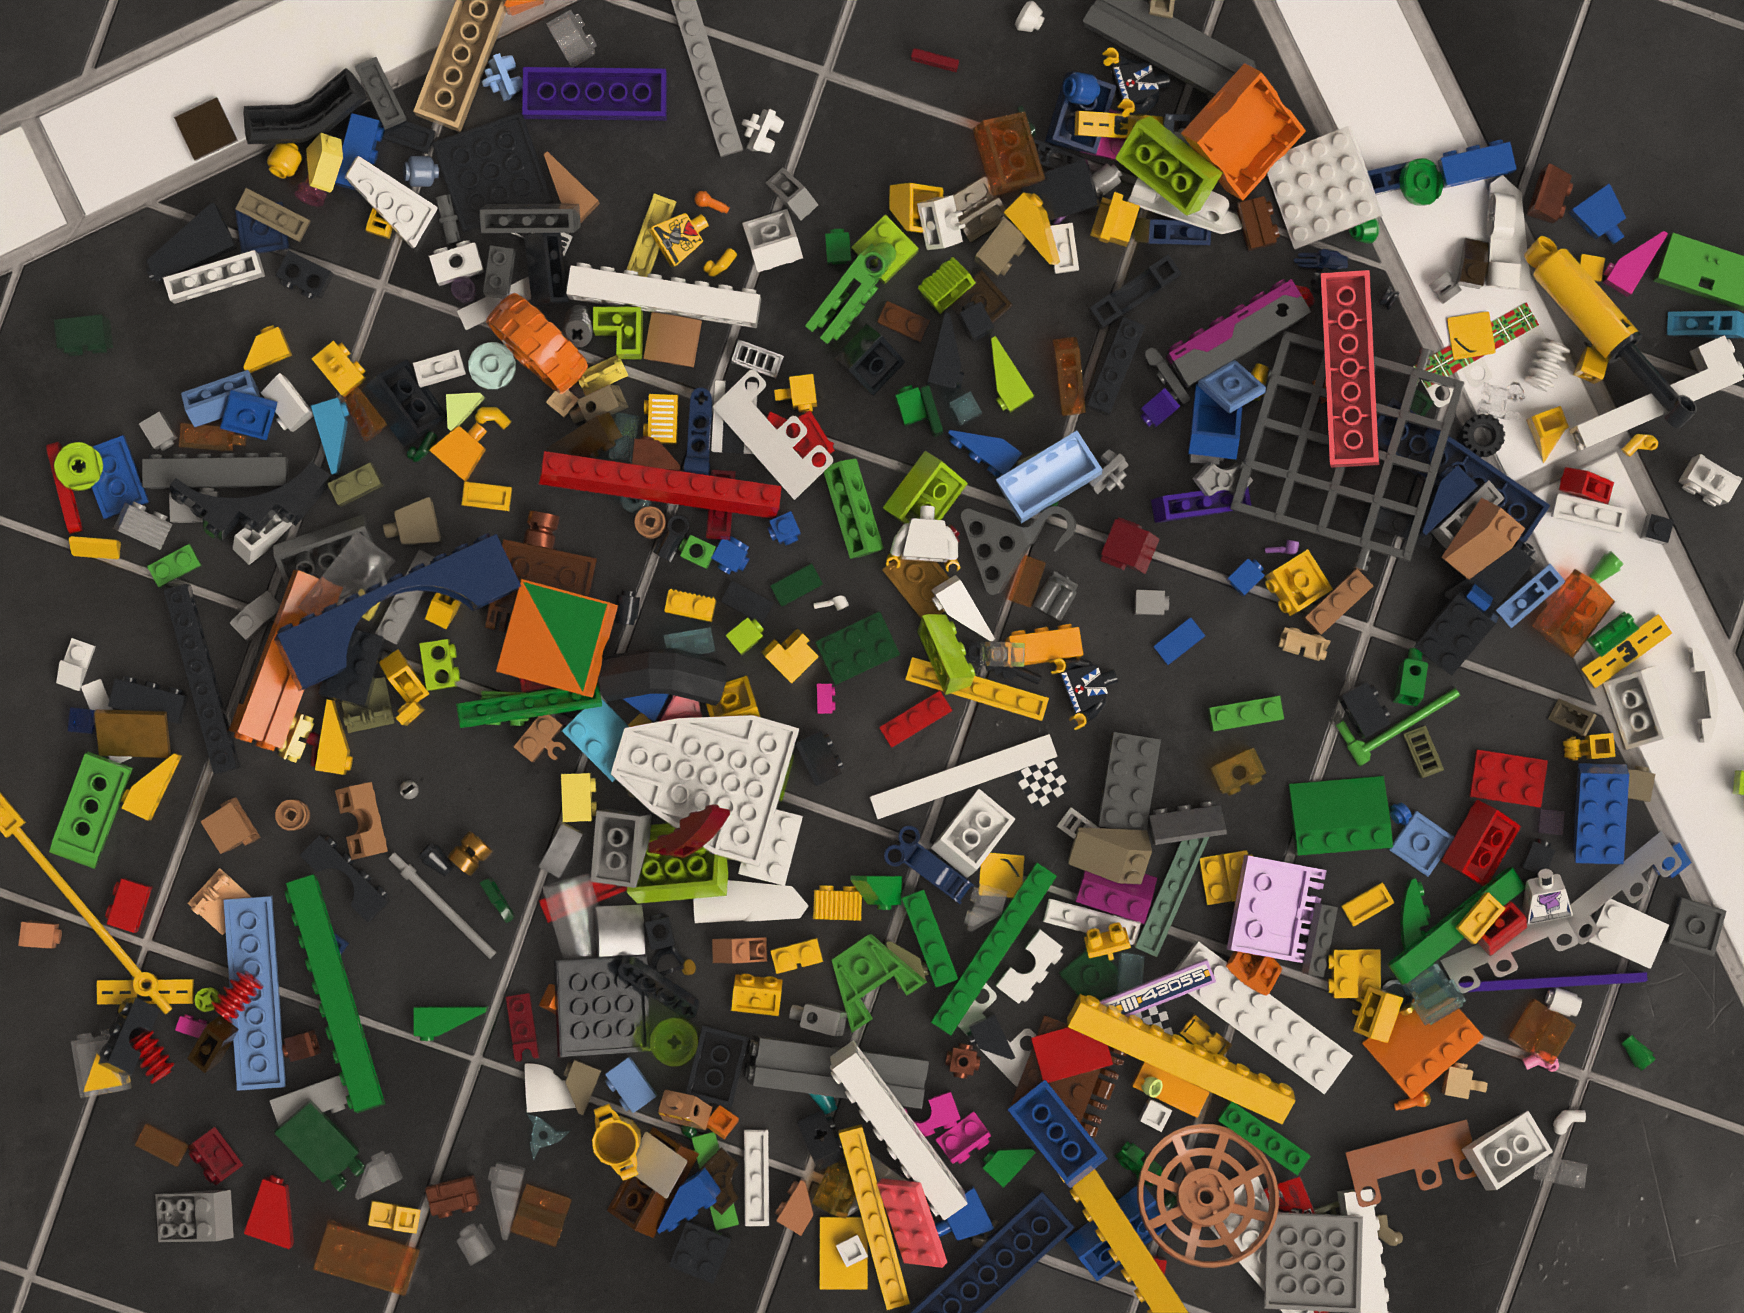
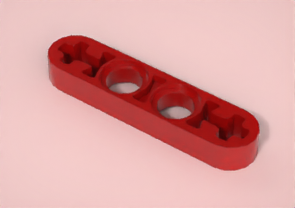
M59 442L47 444V453L68 532L70 534L82 531V523L74 492L72 489L63 486L57 479L54 470L56 457L62 450Z

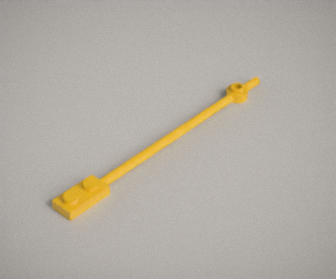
M0 792L1 833L6 838L13 834L135 978L133 981L135 992L141 996H150L165 1015L173 1008L157 991L159 985L157 977L149 972H141L20 828L26 822ZM146 979L151 983L148 989L143 987V982Z

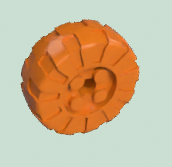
M512 293L504 298L486 319L487 325L512 352L513 356L559 394H563L572 387L588 368L585 357L578 352L573 343L565 338L562 332L552 322H549L540 310L516 293Z

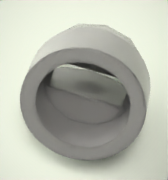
M407 780L400 785L399 792L403 798L413 799L418 795L419 787L416 782ZM413 785L414 789L407 794L403 793L405 789Z

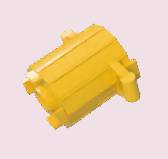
M609 1103L594 1109L596 1132L592 1139L593 1152L601 1162L611 1165L623 1181L639 1175L636 1154L642 1141L640 1129L633 1120L621 1115L619 1116ZM612 1113L613 1115L602 1121L599 1120L600 1117ZM633 1163V1167L620 1171L621 1168Z

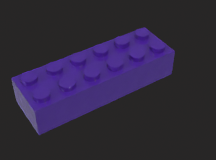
M523 67L522 115L524 119L667 121V70L654 68Z

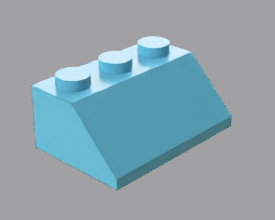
M602 699V707L584 709L562 731L612 782L616 780L611 775V771L624 728L629 726Z

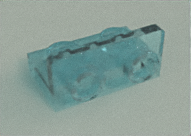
M711 627L664 635L667 648H674L698 655L715 651Z

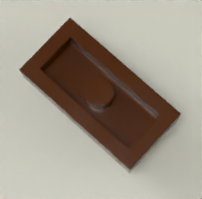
M889 301L886 302L877 321L878 324L919 343L930 320Z

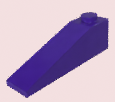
M1247 487L1242 503L1251 506L1249 488ZM1227 490L1217 491L1212 496H1205L1202 491L1161 496L1151 500L1154 522L1160 523L1233 511L1230 508L1234 496Z

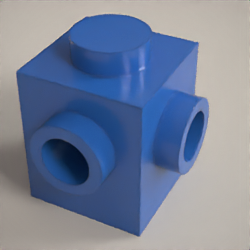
M791 511L770 520L771 526L767 528L772 540L777 539L779 544L784 542L785 546L798 541L797 536L801 535Z

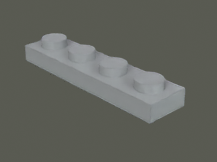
M419 549L408 571L421 563H424L425 566L430 565V561L435 557ZM425 591L396 594L375 634L383 636L386 640L397 645Z

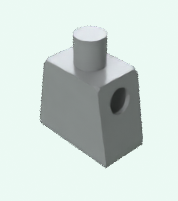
M807 1003L804 1007L792 1005L789 1018L801 1021V1028L831 1036H843L847 1012ZM814 1013L818 1016L817 1022L813 1021Z

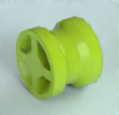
M211 987L201 989L195 995L196 1007L203 1012L215 1010L211 1002L214 1000V1002L220 1003L221 1001L217 996L220 993Z

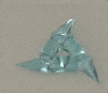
M526 1114L535 1125L532 1132V1142H530L533 1160H535L539 1148L559 1142L570 1132H556L543 1119ZM546 1131L548 1134L547 1139H541L539 1133Z

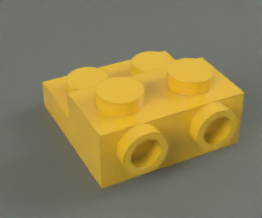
M1308 549L1265 576L1267 579L1265 582L1267 589L1271 593L1275 592L1280 600L1278 601L1279 608L1282 612L1288 613L1289 616L1333 590Z
M1247 850L1200 858L1199 863L1207 905L1236 901L1244 855H1248Z
M1380 949L1332 950V955H1328V969H1332V979H1328V993H1332L1333 998L1365 997L1369 986L1381 989Z

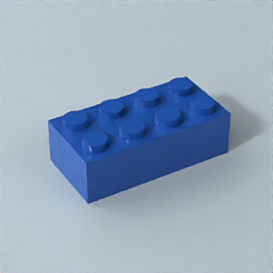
M1578 763L1573 841L1575 863L1624 864L1629 771L1626 764Z
M1046 1080L1008 1109L1069 1188H1072L1108 1159Z

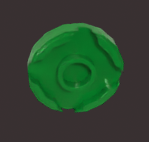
M1418 158L1406 163L1401 170L1399 178L1403 196L1416 206H1427L1434 203L1441 196L1443 190L1441 172H1438L1434 162L1426 158Z

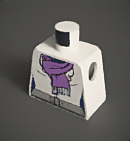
M1542 869L1538 873V878L1526 881L1522 909L1528 924L1573 916L1566 889L1559 874L1553 875L1551 870Z

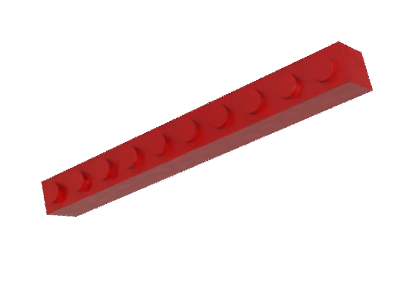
M546 451L543 454L539 477L540 485L773 519L779 510L781 486Z

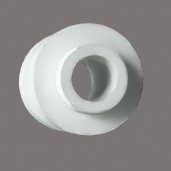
M1554 987L1553 990H1548L1545 1003H1547V1009L1570 1017L1571 1015L1577 1016L1581 1008L1582 998H1579L1577 994Z

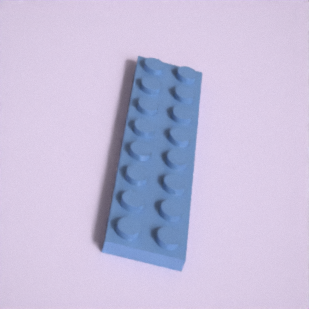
M272 896L224 899L230 988H233L230 979L239 980L236 972L244 974L245 971L251 973L264 986L262 989L255 988L258 994L255 997L249 995L251 1003H243L245 1010H237L239 1017L237 1019L232 1018V1024L239 1029L233 1039L237 1091L286 1087Z

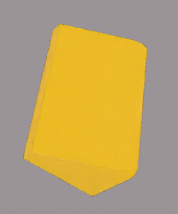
M69 537L73 556L105 559L120 558L121 542L118 540Z

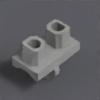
M1107 450L1101 457L1102 462L1106 465L1103 468L1102 475L1089 482L1097 494L1104 488L1110 492L1115 486L1120 490L1125 487L1121 481L1127 476L1123 470L1129 465L1121 454L1117 455L1111 450Z

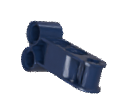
M697 388L691 393L687 457H685L684 472L710 476L709 451L712 397L711 393L705 388ZM701 396H703L705 399L703 405H699L698 400ZM698 419L706 421V426L701 429L694 427L693 424ZM697 442H701L705 445V448L701 452H695L692 446Z
M909 825L902 827L898 833L900 844H893L885 849V861L891 866H899L904 862L961 905V899L970 887L975 885L918 843L920 834L915 827ZM910 829L915 832L916 838L913 842L906 843L903 841L902 834L905 830ZM891 849L901 851L902 855L899 861L892 862L888 859V853ZM964 882V884H963L962 887L959 889V891L956 893V895H954L955 892H956V891L958 890V888L960 887V885Z

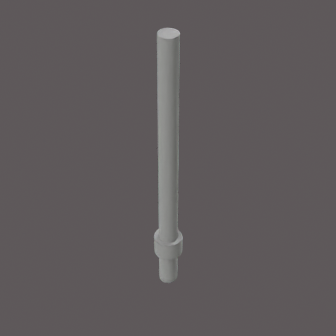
M395 852L388 858L401 871L400 874L406 880L409 879L489 959L497 953L416 873L417 870L411 864H406Z

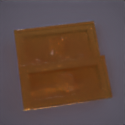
M1531 999L1508 1039L1549 1065H1553L1576 1025L1559 1012H1553L1538 1000Z
M526 1184L510 1232L556 1248L572 1199Z

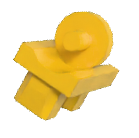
M1117 922L1110 924L1108 927L1109 931L1100 933L1099 929L1096 928L1087 930V937H1084L1089 958L1108 954L1109 960H1114V952L1131 948L1126 927H1122Z

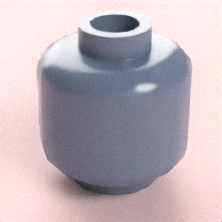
M410 156L408 161L403 164L404 181H408L412 187H429L433 184L434 178L439 176L438 164H434L430 156Z

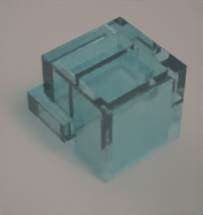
M1438 963L1406 983L1407 988L1415 999L1411 1004L1424 1025L1428 1023L1432 1025L1462 1007V1003L1466 1002L1454 980L1448 981Z

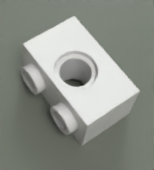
M470 240L456 244L457 248L448 250L447 247L433 251L434 255L429 257L439 286L485 272L475 242L470 243ZM455 256H460L463 259L462 265L458 268H453L450 265L451 259Z

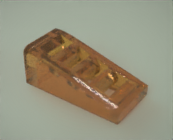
M358 387L345 399L347 407L365 442L377 436L387 425Z

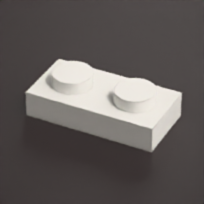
M1073 223L1051 226L1060 263L1054 265L1055 274L1079 271Z
M459 350L413 363L420 388L466 374Z

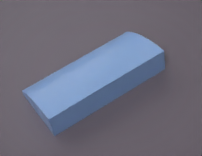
M1075 431L996 479V482L1017 518L1023 523L1102 475L1103 469L1078 431Z

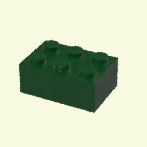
M877 612L815 642L835 685L900 656L881 612Z

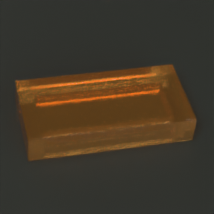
M1024 556L1008 600L1031 608L1046 563Z
M147 1123L135 1146L178 1167L189 1144Z

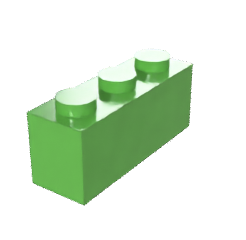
M1280 696L1207 708L1211 732L1284 719Z

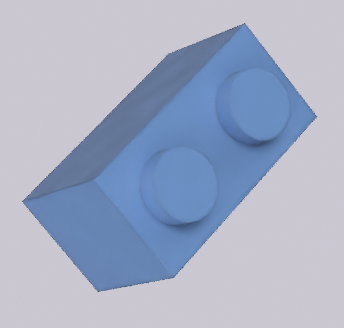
M630 1056L605 1074L607 1076L606 1084L612 1092L617 1090L622 1097L619 1099V1102L626 1111L631 1110L634 1113L657 1096Z

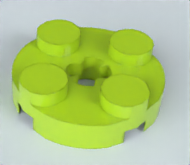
M75 442L66 445L58 453L54 470L57 479L65 488L83 491L93 487L99 481L103 471V461L99 452L91 446ZM76 460H80L81 464L85 463L86 468L82 469V473H76L77 470H72Z

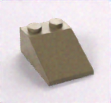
M1078 827L1068 858V864L1116 883L1141 884L1152 853L1148 831Z

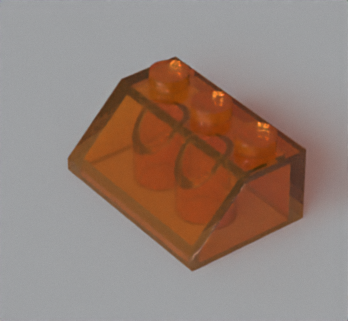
M1025 112L983 120L972 128L992 196L1013 192L1045 180Z
M1576 569L1566 578V582L1552 597L1549 604L1532 625L1545 639L1571 658H1574L1615 603L1594 579Z

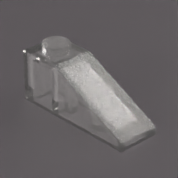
M497 1162L495 1167L491 1166L488 1180L492 1181L491 1192L502 1239L508 1240L526 1168Z

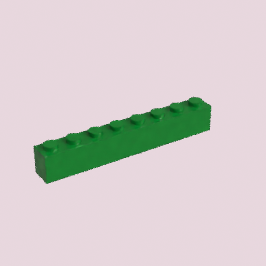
M1037 862L1034 864L931 1019V1023L949 1035L953 1034L1057 877L1055 874Z

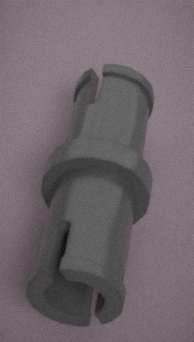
M451 195L436 197L441 217L439 223L443 226L446 244L461 241L456 223L458 217L454 214Z

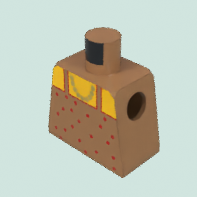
M665 1090L658 1113L666 1122L706 1130L712 1107L696 1096ZM698 1109L696 1116H694V1111Z

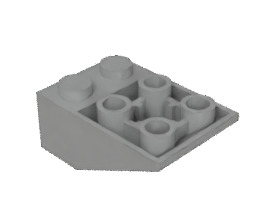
M231 1190L155 1194L158 1242H201L234 1238Z

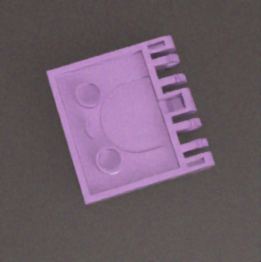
M1244 855L1227 949L1303 963L1305 953L1297 952V948L1306 950L1307 943H1298L1300 933L1309 936L1310 930L1301 928L1302 923L1311 924L1314 908L1306 907L1305 903L1306 901L1321 903V898L1312 895L1307 896L1308 887L1323 889L1324 886L1322 883L1310 881V877L1325 880L1326 870Z

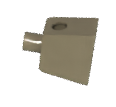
M607 385L577 400L579 407L570 410L569 413L572 421L576 424L583 420L588 422L594 417L607 412L610 415L628 408L620 386ZM594 403L596 404V410H595V411L593 410V405H594Z
M430 497L394 511L396 522L383 525L386 539L400 536L402 545L442 543L433 500Z

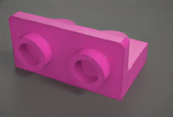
M974 1111L959 1121L958 1125L951 1127L935 1139L952 1164L956 1161L961 1164L970 1157L969 1152L974 1148L980 1150L990 1142L988 1140L991 1137L990 1132Z

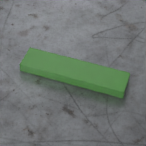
M714 1132L692 1138L694 1149L699 1153L697 1160L699 1168H701L720 1149L717 1137ZM734 1203L722 1215L713 1206L710 1207L716 1230L739 1225Z

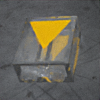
M110 1029L100 1031V1036L92 1037L91 1033L77 1035V1040L71 1041L80 1098L132 1088L130 1075L121 1076L98 1064L101 1058L99 1056L100 1051L107 1044L110 1037Z

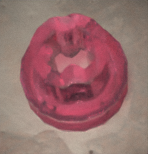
M307 175L305 182L298 184L295 196L308 205L319 207L324 205L327 193L324 190L309 186V175Z

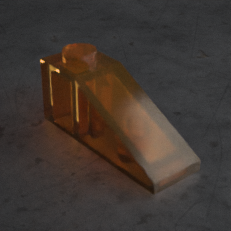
M1077 338L1053 340L1062 416L1086 413L1080 349Z

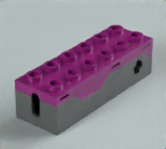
M1282 279L1269 289L1271 292L1265 294L1263 291L1251 298L1248 306L1245 307L1244 304H1241L1231 310L1229 313L1230 317L1224 319L1221 316L1211 322L1209 325L1210 329L1204 332L1203 328L1190 335L1188 338L1190 341L1184 344L1181 340L1171 346L1166 360L1185 390L1198 383L1200 379L1238 359L1306 318L1311 313L1309 307L1314 305L1315 302L1310 290L1307 287L1295 285L1292 279L1288 282ZM1278 308L1284 311L1282 317L1276 314Z

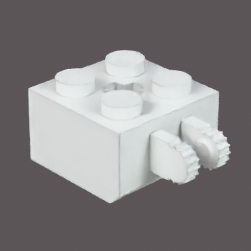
M1700 454L1692 457L1678 482L1683 484L1682 488L1693 495L1695 493L1700 494L1704 497V502L1715 507L1716 504L1720 506L1729 503L1742 478L1730 473Z

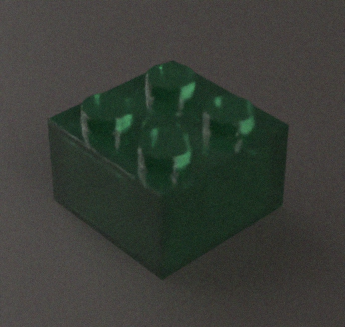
M102 314L54 320L57 349L63 351L64 354L81 356L83 351H92L93 354L106 353L107 348H113L110 319Z

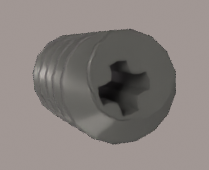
M574 305L565 314L562 334L576 348L584 347L592 338L593 315L588 307Z

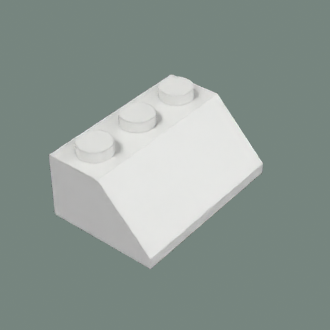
M1656 665L1603 683L1626 750L1663 740L1680 733Z

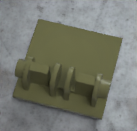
M385 677L375 679L368 709L342 702L343 719L348 733L395 723Z

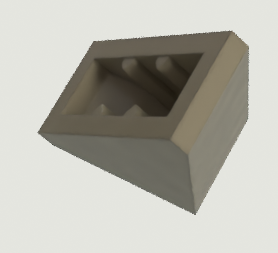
M1559 698L1548 720L1582 737L1587 735L1597 715Z

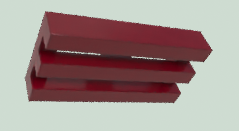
M916 48L913 49L911 61L957 73L958 59Z

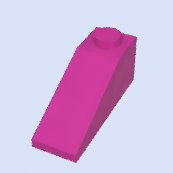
M1663 231L1617 260L1614 264L1610 262L1603 273L1606 276L1603 283L1626 297L1631 295L1668 233Z

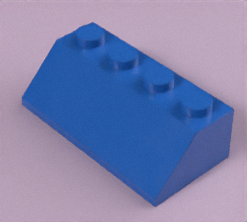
M1136 1186L1117 1200V1203L1144 1245H1146L1153 1238L1145 1228L1139 1212ZM1144 1186L1145 1210L1148 1219L1151 1220L1159 1216L1160 1213L1156 1200ZM1093 1220L1075 1231L1065 1240L1095 1280L1098 1281L1120 1265L1121 1262L1119 1260L1115 1263L1108 1252L1111 1249L1107 1240L1105 1242L1100 1240L1095 1232L1098 1226ZM1163 1224L1154 1230L1157 1235H1160L1168 1228L1166 1224Z

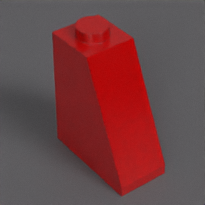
M270 1175L269 1178L265 1177L262 1179L244 1234L290 1249L293 1246L294 1238L289 1185L283 1183V1178Z

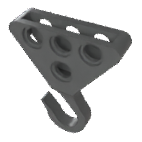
M1053 506L1045 509L1031 526L1025 527L974 508L964 509L961 513V519L987 593L990 595L1002 593L1028 549L1035 543L1046 520L1052 514H1060L1067 521V530L1061 536L1054 549L1057 552L1065 542L1073 537L1076 531L1074 515L1064 507ZM976 521L983 525V531L979 535L975 534L972 529ZM1005 536H1009L1013 540V545L1010 549H1005L1002 545V540ZM983 544L989 545L991 549L988 557H984L980 553V548ZM991 566L996 567L999 572L995 580L988 576V570Z

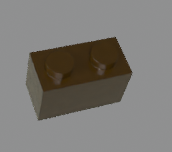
M221 1015L204 1028L187 1059L206 1074L221 1062L239 1029Z

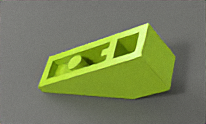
M996 336L991 338L996 394L998 395L996 401L1003 411L1007 409L1011 413L1031 400L1034 395Z

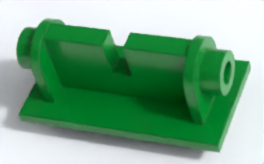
M1624 611L1588 638L1587 641L1602 658L1638 631L1639 627L1633 622L1634 618L1630 613L1626 614Z
M1127 1141L1122 1146V1150L1114 1157L1119 1160L1118 1162L1123 1168L1131 1170L1139 1179L1144 1163L1141 1161V1158L1145 1152L1133 1142L1130 1144ZM1154 1160L1148 1169L1149 1172L1161 1176L1163 1170L1161 1169L1162 1166ZM1145 1181L1144 1183L1145 1185H1149L1150 1187L1154 1185L1148 1181Z

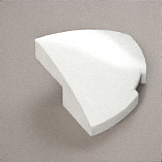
M525 1063L527 1112L576 1108L565 1080H561L555 1075L554 1070L539 1064Z

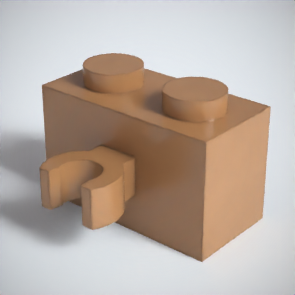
M551 714L538 716L515 744L514 748L531 762H535L545 748L548 750L550 758L557 760L558 757L553 754V749L560 747L562 750H565L566 747L564 744L552 740L564 725Z

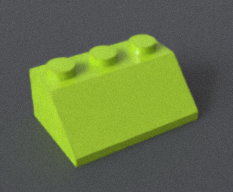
M924 451L883 509L902 524H906L912 518L920 519L921 506L935 507L934 520H941L968 483L941 460Z
M923 615L917 633L944 694L947 695L971 686L975 671L972 664L967 663L965 659L966 651L962 642L958 643L954 623L949 621L946 615Z

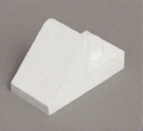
M72 638L64 660L59 662L56 683L80 691L96 646Z

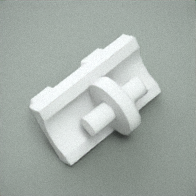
M763 109L760 116L753 113L750 121L743 119L741 124L747 127L744 136L750 138L746 149L771 153L775 141L767 138L766 134L768 130L779 133L784 124L783 120L775 116V111Z

